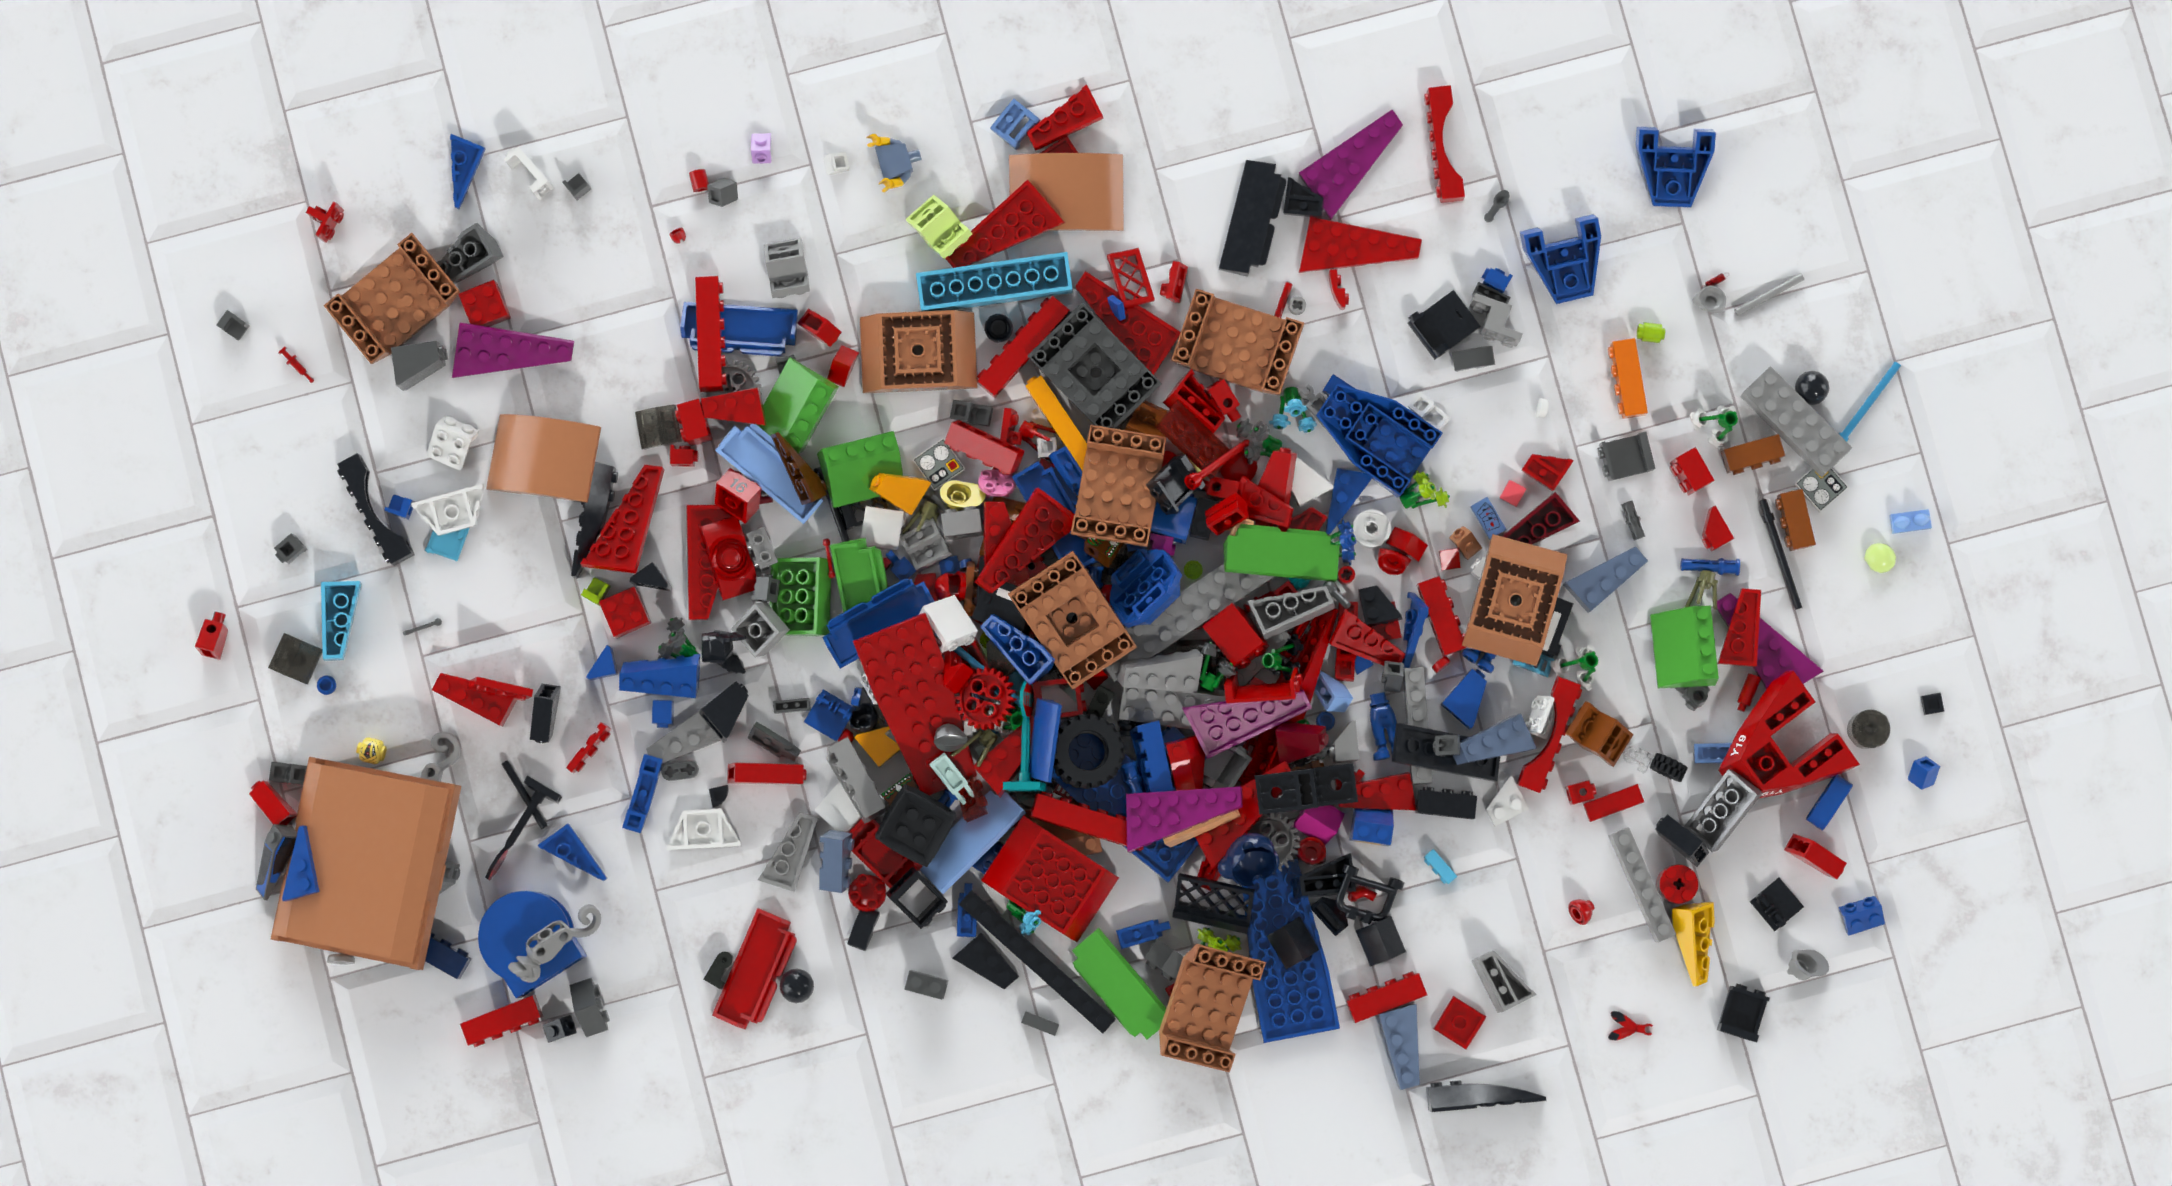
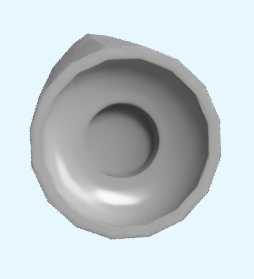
M1705 286L1692 299L1698 307L1712 313L1725 311V293L1716 286Z

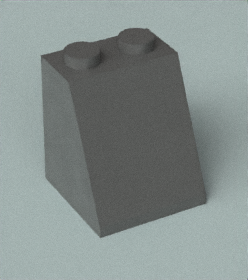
M437 341L391 347L395 383L403 391L408 390L446 366L445 360H448L447 350Z

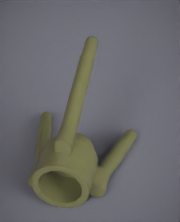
M925 501L906 525L902 534H905L919 516L922 519L916 529L917 532L921 530L926 519L931 520L933 518L937 522L940 514L937 512L939 507L929 501Z
M1707 570L1700 571V576L1697 577L1685 608L1690 607L1698 587H1700L1696 603L1700 604L1704 589H1710L1712 586L1713 609H1717L1718 580H1715V573Z
M979 729L976 735L970 738L963 747L951 753V756L954 757L979 738L978 743L984 747L977 760L976 766L980 767L998 736L989 729L984 731Z

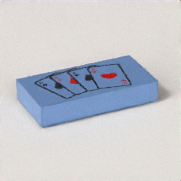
M1488 497L1470 506L1489 540L1492 534L1499 535L1507 530Z

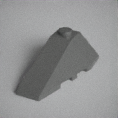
M475 223L460 233L457 237L458 240L453 246L449 247L447 254L437 264L451 281L456 284L492 265L504 256L496 240L478 223Z

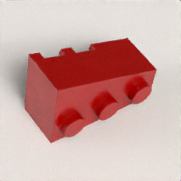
M759 387L701 398L705 418L767 425Z

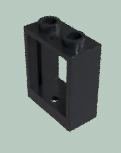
M913 866L885 893L920 929L928 926L932 921V917L937 912L943 911L948 902ZM919 879L937 898L916 917L898 899Z

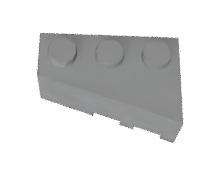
M1495 951L1487 952L1472 960L1497 1013L1504 1012L1537 995L1511 970Z

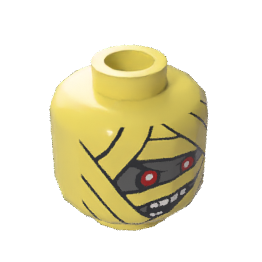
M367 737L363 742L358 743L356 753L359 754L362 762L378 764L384 760L387 747L384 746L382 740Z

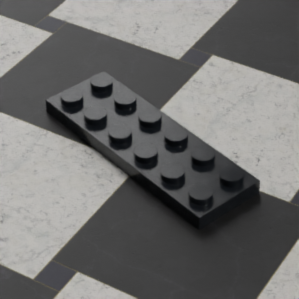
M1402 723L1396 724L1392 762L1493 782L1498 781L1500 757L1457 765L1453 755L1440 757L1435 755L1433 750L1435 736L1457 734ZM1460 735V742L1469 737Z

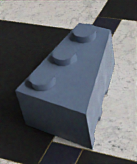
M829 830L820 836V842L824 843L823 852L820 851V858L823 861L819 872V890L843 893L849 888L851 878L848 877V873L853 861L850 858V853L854 848L853 833Z

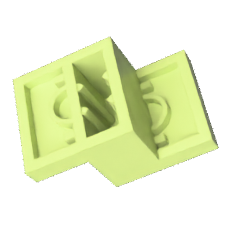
M935 195L931 196L905 219L920 234L928 246L943 259L950 256L958 246L965 243L972 235V232L959 221L949 206Z

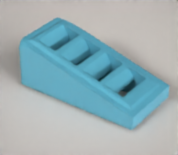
M1541 654L1537 668L1534 665H1527V663L1513 660L1512 664L1548 677L1551 671L1550 664L1555 659ZM1544 660L1548 661L1545 671H1542L1541 668Z

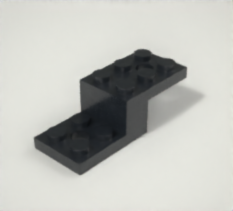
M1354 763L1255 775L1259 814L1358 802ZM1338 779L1341 781L1342 787L1340 790L1332 789V780ZM1274 787L1282 790L1280 798L1272 796L1271 791Z

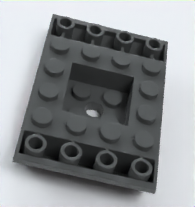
M1083 303L1028 355L1031 361L1096 426L1116 429L1162 385ZM1098 367L1102 372L1099 377L1095 378L1091 376V370Z

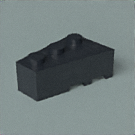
M1351 853L1292 879L1294 899L1337 895L1345 875L1342 871L1344 864L1353 866ZM1350 882L1346 894L1356 891L1355 883Z

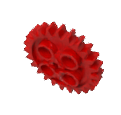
M984 667V670L977 668V673L973 672L958 692L960 696L955 697V699L960 700V703L956 704L955 707L961 708L958 714L964 715L962 721H968V726L974 725L975 729H980L981 727L982 730H987V728L993 730L994 724L1001 727V720L1007 722L1006 715L1012 716L1009 709L1015 708L1011 702L1017 700L1012 697V694L1016 693V691L1010 689L1014 684L1007 682L1009 677L1003 676L1004 672H997V669L994 668L990 670L988 667ZM981 682L982 689L978 691L977 686ZM996 688L1000 690L998 696L994 694ZM971 693L995 699L1001 703L998 705L972 697ZM974 701H976L977 706H976V708L973 710V709H972V703H973ZM993 706L994 712L992 715H990L989 709Z

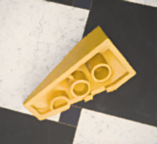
M1714 902L1683 904L1672 908L1673 928L1692 985L1699 986L1708 980L1710 958L1707 954L1709 946H1712V939H1709L1710 929L1714 928L1715 923Z

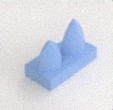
M1929 509L1890 515L1892 534L1932 528Z

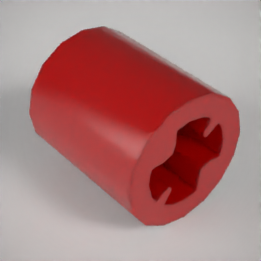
M698 169L691 171L689 176L693 192L706 191L707 185H709L706 170Z
M1343 566L1338 571L1337 579L1341 584H1350L1355 578V571L1350 566ZM1344 571H1347V573L1350 572L1351 574L1348 580H1345V578L1343 579L1341 577Z

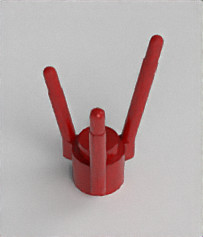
M1024 421L1018 433L1022 434L1023 441L1027 442L1038 452L1037 445L1029 438L1033 439L1034 436L1050 441V438L1037 432V430L1041 429L1051 433H1055L1053 428L1036 424L1033 421H1030V423Z

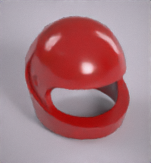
M957 571L954 574L945 573L939 576L934 584V592L937 598L941 600L955 595L959 602L964 601L966 594L965 572Z

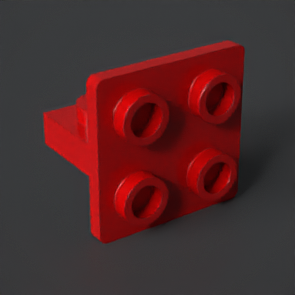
M334 201L327 213L318 206L315 209L309 206L305 212L313 220L321 223L315 235L325 243L333 238L335 226L344 217V209Z

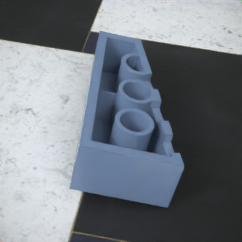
M1634 547L1565 582L1563 586L1589 613L1646 564L1648 560L1637 547Z
M1517 714L1461 741L1460 755H1453L1456 764L1460 765L1537 749L1522 715Z
M1414 1003L1378 1014L1399 1089L1403 1090L1420 1085L1417 1004Z

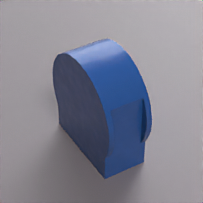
M517 891L504 895L487 909L479 926L478 944L481 955L488 967L494 973L504 978L515 998L524 997L587 956L577 938L572 937V940L565 943L552 960L540 965L541 973L536 981L532 983L522 981L520 977H517L516 974L509 970L508 966L510 963L519 962L516 959L517 956H527V940L550 923L561 920L569 928H574L573 921L566 908L555 898L541 892ZM555 925L552 931L556 932L559 930L560 925ZM533 940L529 946L531 948L535 947L537 940Z

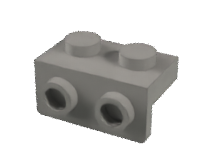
M764 527L746 534L748 537L746 544L749 551L753 550L755 557L752 559L756 568L760 567L761 571L769 569V566L778 563Z

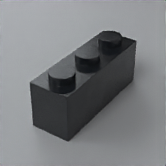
M1423 787V790H1418L1416 813L1473 820L1476 814L1477 796H1473V792L1461 791V794H1455L1452 789H1442V792L1434 791L1433 787Z

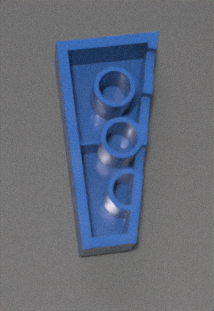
M694 654L691 657L677 656L674 659L658 658L656 661L623 662L619 674V691L696 698L699 689L700 654Z
M1155 721L1138 725L1130 730L1145 792L1176 791L1175 785L1171 781V770L1167 761L1160 722Z

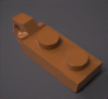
M968 561L966 567V594L963 607L968 616L973 615L976 607L972 598H976L977 586H973V582L978 578V568H975V562Z

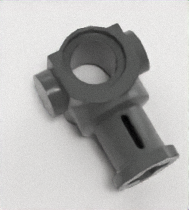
M1708 686L1675 688L1683 694L1682 698L1685 699L1686 707L1692 711H1695L1705 703L1710 691ZM1693 694L1701 695L1702 700H1696Z

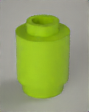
M1646 322L1638 324L1637 339L1653 343H1660L1661 340H1664L1665 328H1662V324Z

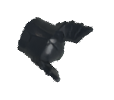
M719 630L703 633L701 639L702 662L717 663L728 672L745 674L746 671L739 657L732 654L734 648L732 641L745 640L746 636L739 632Z

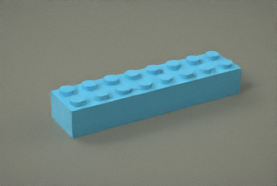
M1067 252L916 273L921 312L957 310L1073 293Z

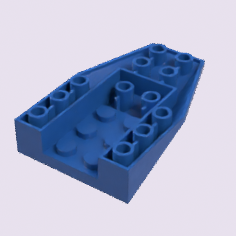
M1341 384L1335 386L1316 414L1317 418L1352 464L1397 498L1402 495L1428 452L1433 449L1443 432L1396 400Z

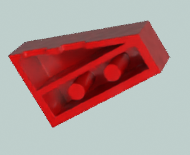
M1190 369L1179 380L1163 403L1203 438L1208 439L1219 428L1225 417L1213 399H1209L1206 395L1204 386L1198 383L1193 376L1195 373Z

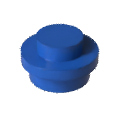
M322 676L317 681V689L324 695L332 694L336 689V681L331 676Z
M1322 712L1316 718V725L1326 726V731L1331 730L1335 725V718L1329 712Z

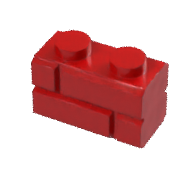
M1235 493L1205 511L1207 527L1216 535H1220L1249 518L1247 502L1239 494Z

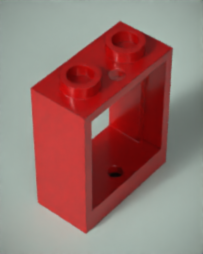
M1065 678L1033 683L1035 708L1037 698L1042 699L1041 687L1068 684ZM1083 683L1075 688L1078 711L1063 712L1060 719L1072 718L1087 712L1086 701L1081 700V693H1084Z

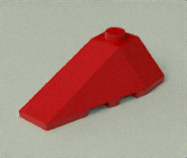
M1196 735L1164 743L1168 765L1171 770V778L1176 791L1203 789L1205 753Z

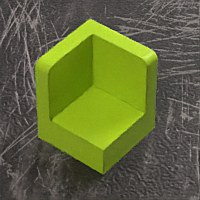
M594 577L587 590L584 588L581 596L600 606L599 601L605 598L611 586Z

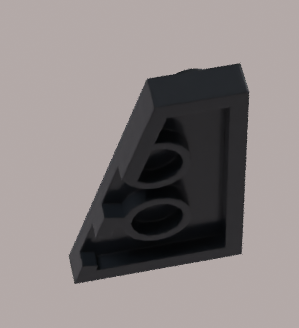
M982 933L952 957V959L1002 989H1006L1019 977Z

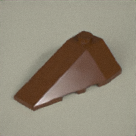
M779 432L770 435L801 504L812 503L827 495L825 482L820 480L819 476Z

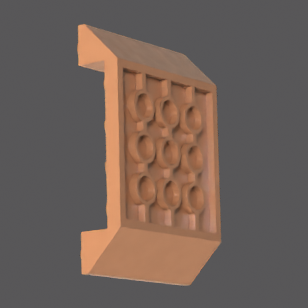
M410 233L397 244L399 249L343 295H335L323 305L370 364H374L391 355V347L402 346L446 310L460 292L413 233Z
M1196 289L1171 361L1193 371L1214 378L1224 379L1227 382L1261 393L1280 395L1305 323L1288 317L1282 319L1216 298L1212 293Z
M1090 425L1076 511L1071 529L1072 535L1148 547L1156 499L1150 494L1146 484L1162 469L1166 437Z
M1196 944L1182 959L1159 1029L1160 1055L1230 1072L1236 1055L1230 1050L1252 981L1253 979L1261 980L1266 962Z

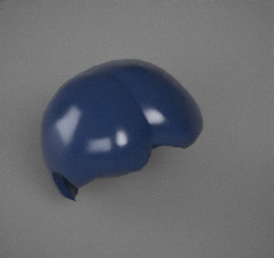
M1249 833L1238 837L1230 845L1226 856L1218 863V872L1223 878L1232 879L1240 886H1254L1253 881L1255 879H1266L1274 874L1279 867L1280 860L1269 838L1258 833Z

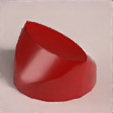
M1386 548L1379 549L1378 565L1387 574L1399 575L1403 573L1412 561L1408 556Z
M1316 837L1304 838L1299 842L1300 848H1295L1298 852L1296 856L1307 864L1320 865L1326 861V847Z

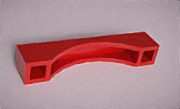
M1451 85L1430 87L1427 90V94H1424V102L1429 107L1426 117L1427 123H1431L1429 141L1433 142L1434 149H1431L1432 161L1436 163V168H1433L1434 179H1438L1436 197L1440 198V203L1463 201L1465 198L1463 178L1450 164L1443 145L1444 122L1453 106Z
M1560 676L1556 677L1550 693L1551 697L1554 698L1555 712L1551 736L1543 750L1533 760L1523 765L1516 783L1519 786L1538 793L1541 790H1545L1548 779H1546L1548 771L1552 772L1555 761H1553L1554 755L1559 753L1562 746L1560 739L1562 735H1566L1565 733L1569 727L1567 725L1568 718H1572L1575 712L1574 702L1576 699L1579 700L1581 696V684Z

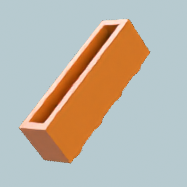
M1636 339L1613 341L1610 347H1608V355L1613 360V366H1611L1612 376L1616 377L1617 384L1614 385V391L1616 396L1619 395L1620 403H1617L1619 415L1622 414V419L1645 416L1648 410Z

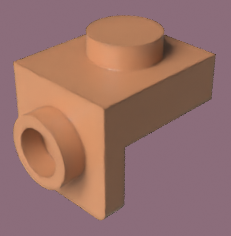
M1464 526L1456 529L1449 537L1467 560L1482 549L1473 533Z

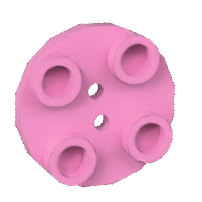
M983 470L981 472L978 486L986 494V499L990 498V496L1009 497V494L1013 493L1016 489V483L1012 478V474L1005 475L1000 473L999 470Z

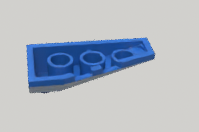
M992 614L980 626L1029 685L1041 680L1052 669L1055 659L1042 644L998 616Z

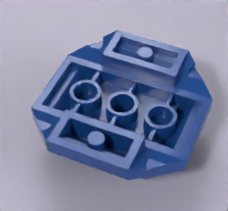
M1138 549L1112 574L1111 583L1113 585L1110 591L1109 603L1125 627L1150 625L1180 596L1182 573L1165 550Z

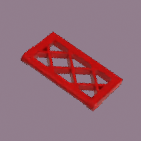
M1139 248L1107 255L1124 308L1155 301ZM1135 256L1137 265L1128 261V257ZM1119 259L1123 261L1119 269L1116 268L1114 260ZM1125 263L1135 268L1131 276L1121 271ZM1136 270H1139L1143 282L1133 278ZM1119 274L1129 279L1125 286H1122ZM1130 280L1140 285L1137 293L1126 288ZM1142 287L1145 288L1147 294L1145 297L1138 295ZM1124 291L1133 295L1134 298L1126 300Z

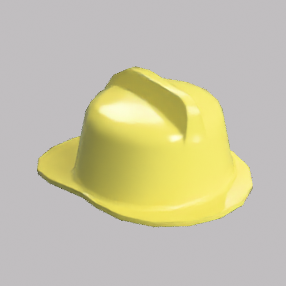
M952 480L943 484L940 489L942 500L951 509H956V511L964 510V507L969 506L977 507L986 498V494L980 490L978 484Z

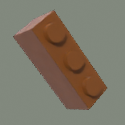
M1777 434L1721 451L1727 474L1733 472V475L1743 473L1745 468L1751 467L1752 470L1763 467V463L1769 462L1770 465L1779 463L1781 458L1785 456L1780 436Z
M1803 489L1777 495L1775 504L1777 510L1781 512L1780 525L1782 529H1785L1786 536L1784 537L1786 547H1789L1790 551H1795L1816 545Z

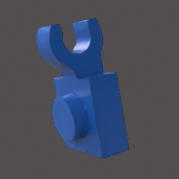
M892 550L885 555L894 565L890 570L900 581L909 579L916 572L914 566L905 556L900 560Z
M951 556L939 562L941 575L945 573L954 574L960 571V569L966 568L967 562L972 561V559L959 561L958 556Z

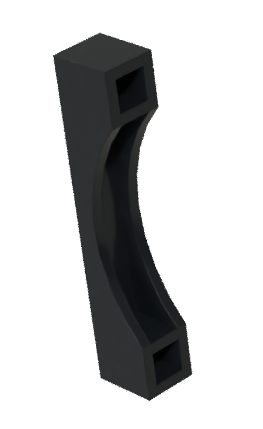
M356 453L338 463L339 470L337 472L341 479H345L349 486L346 489L351 497L355 496L357 500L355 505L360 513H364L366 517L364 522L368 529H372L376 535L373 537L378 547L381 546L384 553L382 555L385 561L395 566L414 556L415 554L407 539L389 530L374 513L368 494L370 471L362 456Z

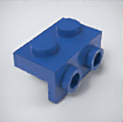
M1875 896L1866 897L1863 900L1847 903L1839 907L1848 936L1885 924L1882 905Z

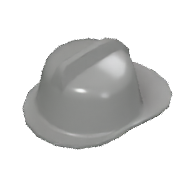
M1795 950L1792 952V959L1789 961L1787 973L1794 975L1799 980H1807L1814 976L1826 975L1829 971V964L1825 957L1815 950Z

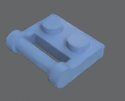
M1013 99L990 129L1017 150L1020 146L1019 143L1027 135V132L1034 125L1038 124L1040 119ZM1026 116L1029 119L1028 122L1013 139L1009 135Z

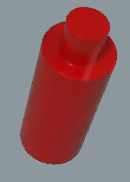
M1748 673L1737 700L1739 703L1737 710L1745 712L1746 707L1751 706L1761 681L1760 677Z

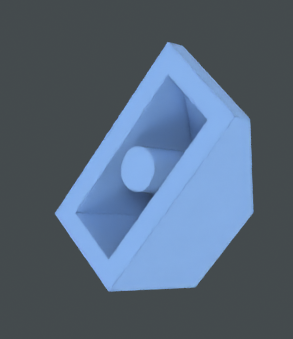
M1320 671L1314 690L1326 711L1345 712L1353 700L1352 695L1344 684Z

